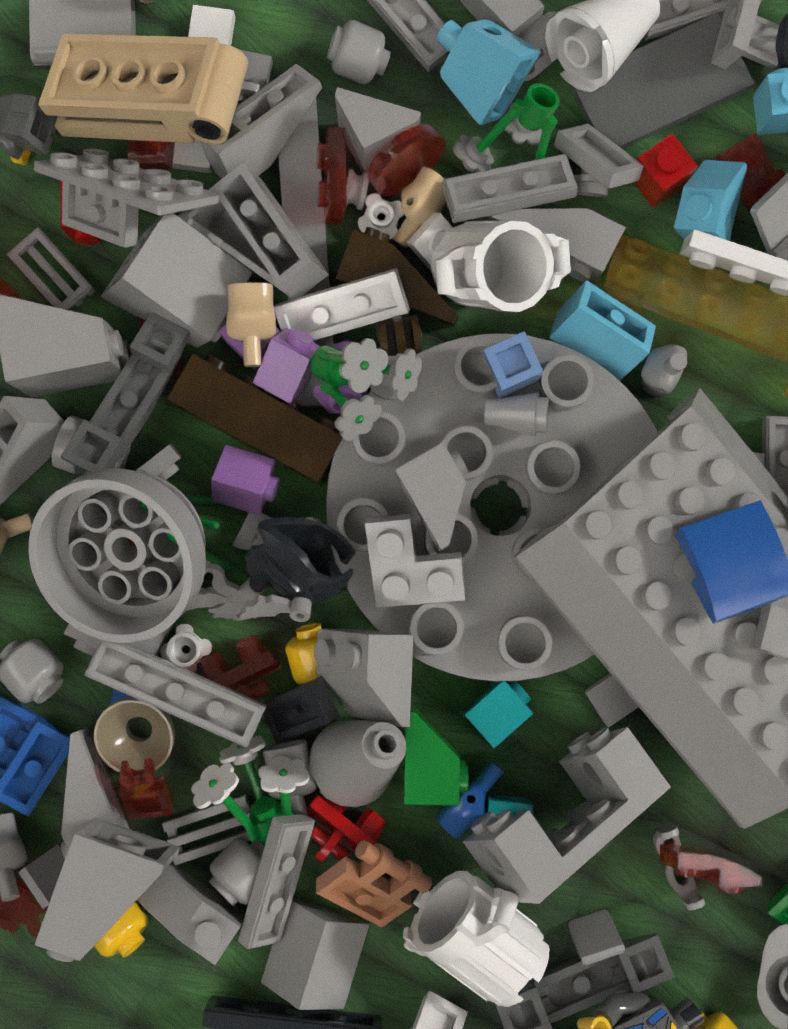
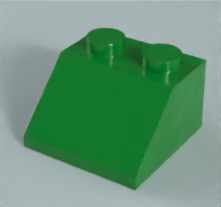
M411 705L410 727H405L404 734L406 742V752L404 755V805L459 806V793H468V766L465 765V760H460L456 749L414 705Z

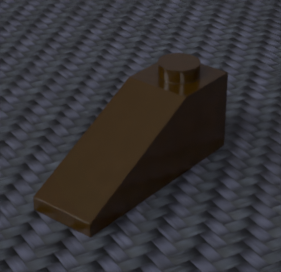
M366 227L364 233L353 229L336 276L337 280L348 283L397 268L409 308L455 326L457 325L458 315L393 244L388 243L390 235L371 227Z

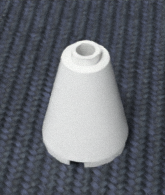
M586 0L558 11L546 25L545 41L551 61L553 62L558 58L565 69L560 75L575 88L587 92L595 91L599 87L606 85L660 15L659 0Z

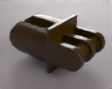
M417 315L407 317L396 316L392 319L375 322L378 348L383 349L388 356H396L399 353L404 354L405 350L409 348L415 350L416 355L422 352V332L418 324Z

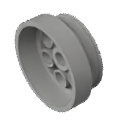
M108 468L83 474L56 491L43 503L30 529L29 561L40 592L62 619L79 631L100 640L116 643H133L161 634L175 623L195 600L205 575L206 541L198 513L180 490L166 480L150 473ZM138 500L146 504L148 511L140 506ZM98 504L104 508L107 515L101 512ZM167 533L174 536L177 544L169 539ZM128 539L135 543L137 549L129 543ZM89 544L94 547V549L96 550V552H94V551L91 549V547L89 546ZM157 572L161 573L165 577L166 581L162 580L158 576ZM119 578H121V579L125 582L126 585H124V584L119 580Z

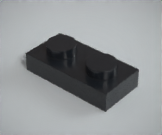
M322 676L263 702V704L267 705L263 716L276 744L340 717L332 695L328 691Z

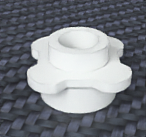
M370 194L365 199L367 208L364 216L358 220V227L363 233L366 227L382 231L390 235L389 240H392L398 232V220L404 215L401 202L398 200L389 202L383 200L379 194ZM379 214H384L385 219L379 220L377 216Z
M181 624L176 628V635L168 643H164L161 646L160 653L163 659L170 660L173 664L195 673L197 663L203 656H208L211 653L212 644L208 639L198 637L193 632L191 625ZM185 645L190 647V652L187 654L182 651Z

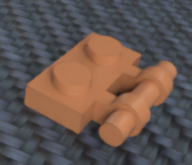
M366 840L361 841L355 850L356 857L363 860L361 863L344 857L316 878V894L381 928L412 907V890L416 889L421 893H426L432 885V878L424 874L422 867L411 860L401 861L394 857L391 849L378 843L373 845ZM387 873L392 877L388 880L382 877V875Z

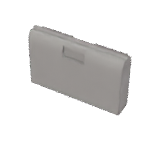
M29 0L30 56L34 66L52 65L62 34L136 35L134 0Z

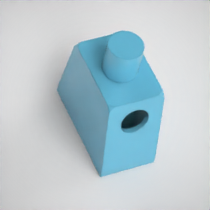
M487 19L467 23L463 28L455 21L450 20L442 26L437 35V41L450 52L440 70L442 80L479 125L502 119L541 51Z

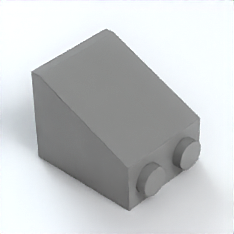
M170 213L160 215L144 230L137 241V245H134L101 297L145 321L150 313L153 312L189 330L190 335L187 343L197 348L210 340L216 342L220 338L219 331L227 324V321L224 319L228 311L227 285L246 283L252 271L176 214Z
M0 295V356L4 379L6 383L31 398L114 382L132 355L128 340H123L119 331L114 330L103 318Z
M99 818L84 826L73 835L35 946L47 949V955L53 959L63 962H71L74 959L80 961L176 858L180 847Z

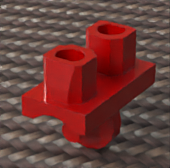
M319 795L316 796L306 807L308 815L331 832L330 834L326 833L318 825L312 830L311 838L321 845L314 856L320 862L329 853L339 860L349 856L351 852L342 846L339 840L354 852L358 844L363 840L373 845L377 844L376 840L386 823L376 812L366 808L354 824L342 815L346 806H339L326 799L323 795L321 797Z

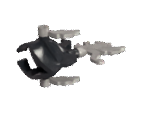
M280 517L263 520L258 524V533L253 537L252 545L254 546L251 547L249 552L245 553L246 562L244 569L249 573L250 578L241 586H238L226 579L223 568L206 560L205 573L210 572L213 574V587L200 588L195 600L186 611L209 607L208 612L213 613V618H232L234 621L276 616L279 613L290 614L291 619L297 622L308 621L312 604L328 600L341 593L348 587L347 582L353 575L352 568H349L342 574L325 549L332 544L338 553L340 562L345 565L355 555V549L338 531L321 523L319 519L314 517H307L305 519ZM268 587L277 592V596L270 595L266 597L260 594Z

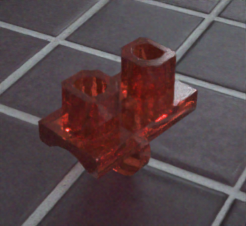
M252 635L235 644L243 664L229 670L226 660L220 652L198 661L202 677L232 690L239 689L238 693L258 701V696L270 691V687L266 679L251 685V682L282 668L277 656L270 651L268 652L266 646L257 635Z

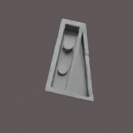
M243 162L208 190L219 194L218 204L185 210L178 215V217L292 299L302 297L329 275L263 180Z

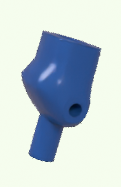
M491 760L480 774L468 783V793H459V806L446 805L436 816L438 823L453 837L460 839L476 820L486 814V792L501 777L504 771Z

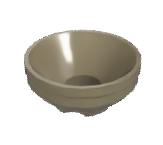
M131 696L119 699L108 706L98 718L94 729L95 747L101 759L115 771L126 775L139 776L157 770L170 756L175 741V728L169 713ZM134 717L147 719L152 725V734L146 738L134 736L129 730V720Z

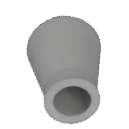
M531 393L501 399H486L484 413L486 426H496L536 437V433H547L549 397H539L538 393Z

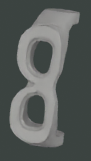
M668 825L659 828L653 836V843L657 853L668 861L665 868L667 882L676 892L687 910H696L705 905L704 898L698 892L690 867L682 855V846L677 826ZM672 838L675 847L673 853H667L664 850L663 842L666 839ZM675 866H682L686 875L684 881H676L673 873Z

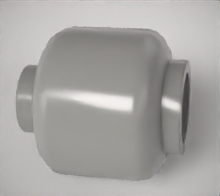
M350 20L344 27L337 25L326 59L332 61L331 65L334 73L365 85L373 79L375 74L380 76L384 74L391 52L384 49L385 36L383 32L356 20Z
M30 639L23 643L20 640H15L5 647L0 654V659L2 660L0 663V681L22 703L35 701L37 704L42 703L50 698L63 684L64 680L61 677L64 670L63 663L40 639Z
M234 839L210 864V871L213 877L209 880V883L233 907L237 902L243 905H248L265 847L258 840L249 844L243 839Z

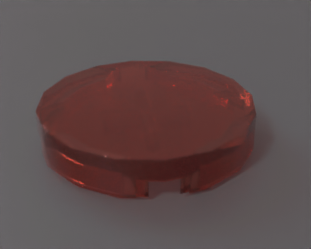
M428 124L413 126L394 137L395 139L391 141L394 147L387 154L383 149L376 154L369 166L368 179L379 195L390 196L400 193L404 187L414 181L423 166L429 169L434 168L443 155L446 145L442 135L436 128L434 129L432 125Z

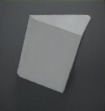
M337 87L335 101L339 131L362 174L367 172L370 178L417 154L420 141L421 112Z
M293 897L281 941L272 945L261 983L298 1010L344 1009L370 921Z

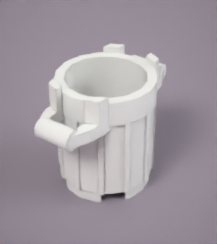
M466 221L464 224L448 229L446 235L432 252L431 272L438 294L446 295L456 305L497 311H523L534 306L546 294L547 290L559 287L561 279L571 273L569 239L555 236V234H543L541 230L528 222Z
M456 871L441 880L430 892H419L413 904L420 909L414 915L411 927H406L403 931V938L406 940L404 947L407 950L428 957L485 1001H491L498 1006L510 1007L523 1000L518 995V992L529 980L533 978L539 983L547 967L550 951L549 945L543 941L544 936L537 928V924L516 909L519 897L515 893L500 888H492L478 876H473L468 871Z

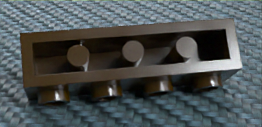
M192 354L167 399L177 408L266 457L275 459V462L315 484L322 486L331 469L334 453L343 439L338 434L340 431L335 427V423L322 416H319L314 421L303 415L304 407L299 403L293 401L290 404L281 398L279 401L264 393L265 389L253 383L254 378L244 375L241 381L227 373L230 369L227 364L211 355H207L205 360Z

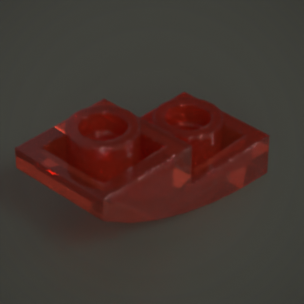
M756 133L715 156L717 161L745 162L747 164L740 199L749 211L786 175L783 168L774 169Z
M660 844V862L676 869V874L679 876L701 877L716 885L717 891L728 894L744 893V887L762 886L759 875L720 855L691 846Z

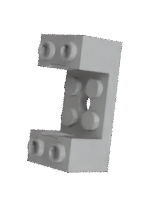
M605 727L592 736L589 732H586L567 746L571 752L559 762L587 801L578 805L567 815L570 821L559 831L555 828L545 833L529 810L518 811L516 814H512L509 809L499 814H494L493 811H490L471 825L470 828L473 830V833L463 843L495 888L515 893L519 897L518 902L540 904L671 788L628 727L613 731Z

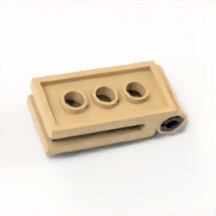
M62 34L38 105L46 116H58L55 128L65 137L194 143L195 139L208 144H221L227 140L249 62L240 50L227 44H220L218 38Z

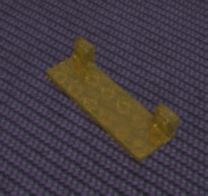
M625 235L621 236L614 250L605 281L601 287L602 291L637 314L642 307L788 363L787 296L776 294L759 284L735 280L720 269H703L689 263V259L654 247L643 240L633 239ZM788 381L785 384L783 394L786 398H788Z

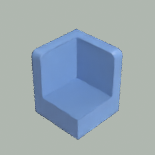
M525 331L483 349L482 354L497 384L495 393L498 399L538 382L543 374V369Z

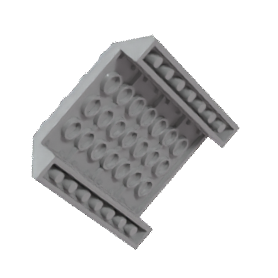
M698 388L667 415L670 420L668 424L558 525L544 528L513 558L738 826L745 829L788 808V661L752 649L763 606L724 621L712 623L691 585L697 575L675 535L681 527L761 500L777 531L788 559V495L704 392ZM788 597L769 604L788 609Z

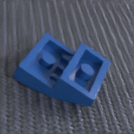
M761 500L681 527L675 535L697 575L691 585L713 624L788 597V559L777 531Z
M3 693L0 694V802L29 816L67 757L70 735Z

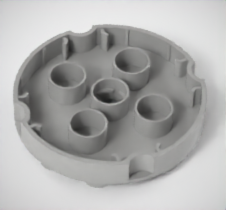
M481 334L462 337L438 344L418 353L416 357L422 360V370L417 377L418 384L415 391L409 392L407 398L403 401L382 399L371 390L367 395H370L374 402L380 405L382 408L381 415L376 421L372 422L373 427L367 434L359 433L351 441L342 439L334 453L326 497L327 525L343 535L355 549V555L345 565L340 562L338 553L331 544L335 562L342 574L349 568L353 569V575L347 582V589L372 625L382 632L413 635V657L429 666L450 674L488 681H519L543 677L563 671L595 655L513 557L544 528L558 525L658 433L642 405L613 374L592 359L571 348L532 336L527 337L543 369V374L538 382L503 398L538 393L539 397H549L547 433H536V437L496 426H486L484 422L486 399H498L495 393L497 384L482 354L483 349L516 334ZM443 442L448 452L454 448L457 450L468 472L462 475L466 484L450 544L439 552L395 476V469ZM498 481H503L507 483V487H510L517 493L522 507L526 508L525 516H520L518 522L513 527L499 531L497 536L490 534L491 529L485 527L479 521L475 508L470 507L471 499H477L485 488L498 485ZM411 514L416 556L461 552L466 592L465 600L376 608L365 530L366 518Z

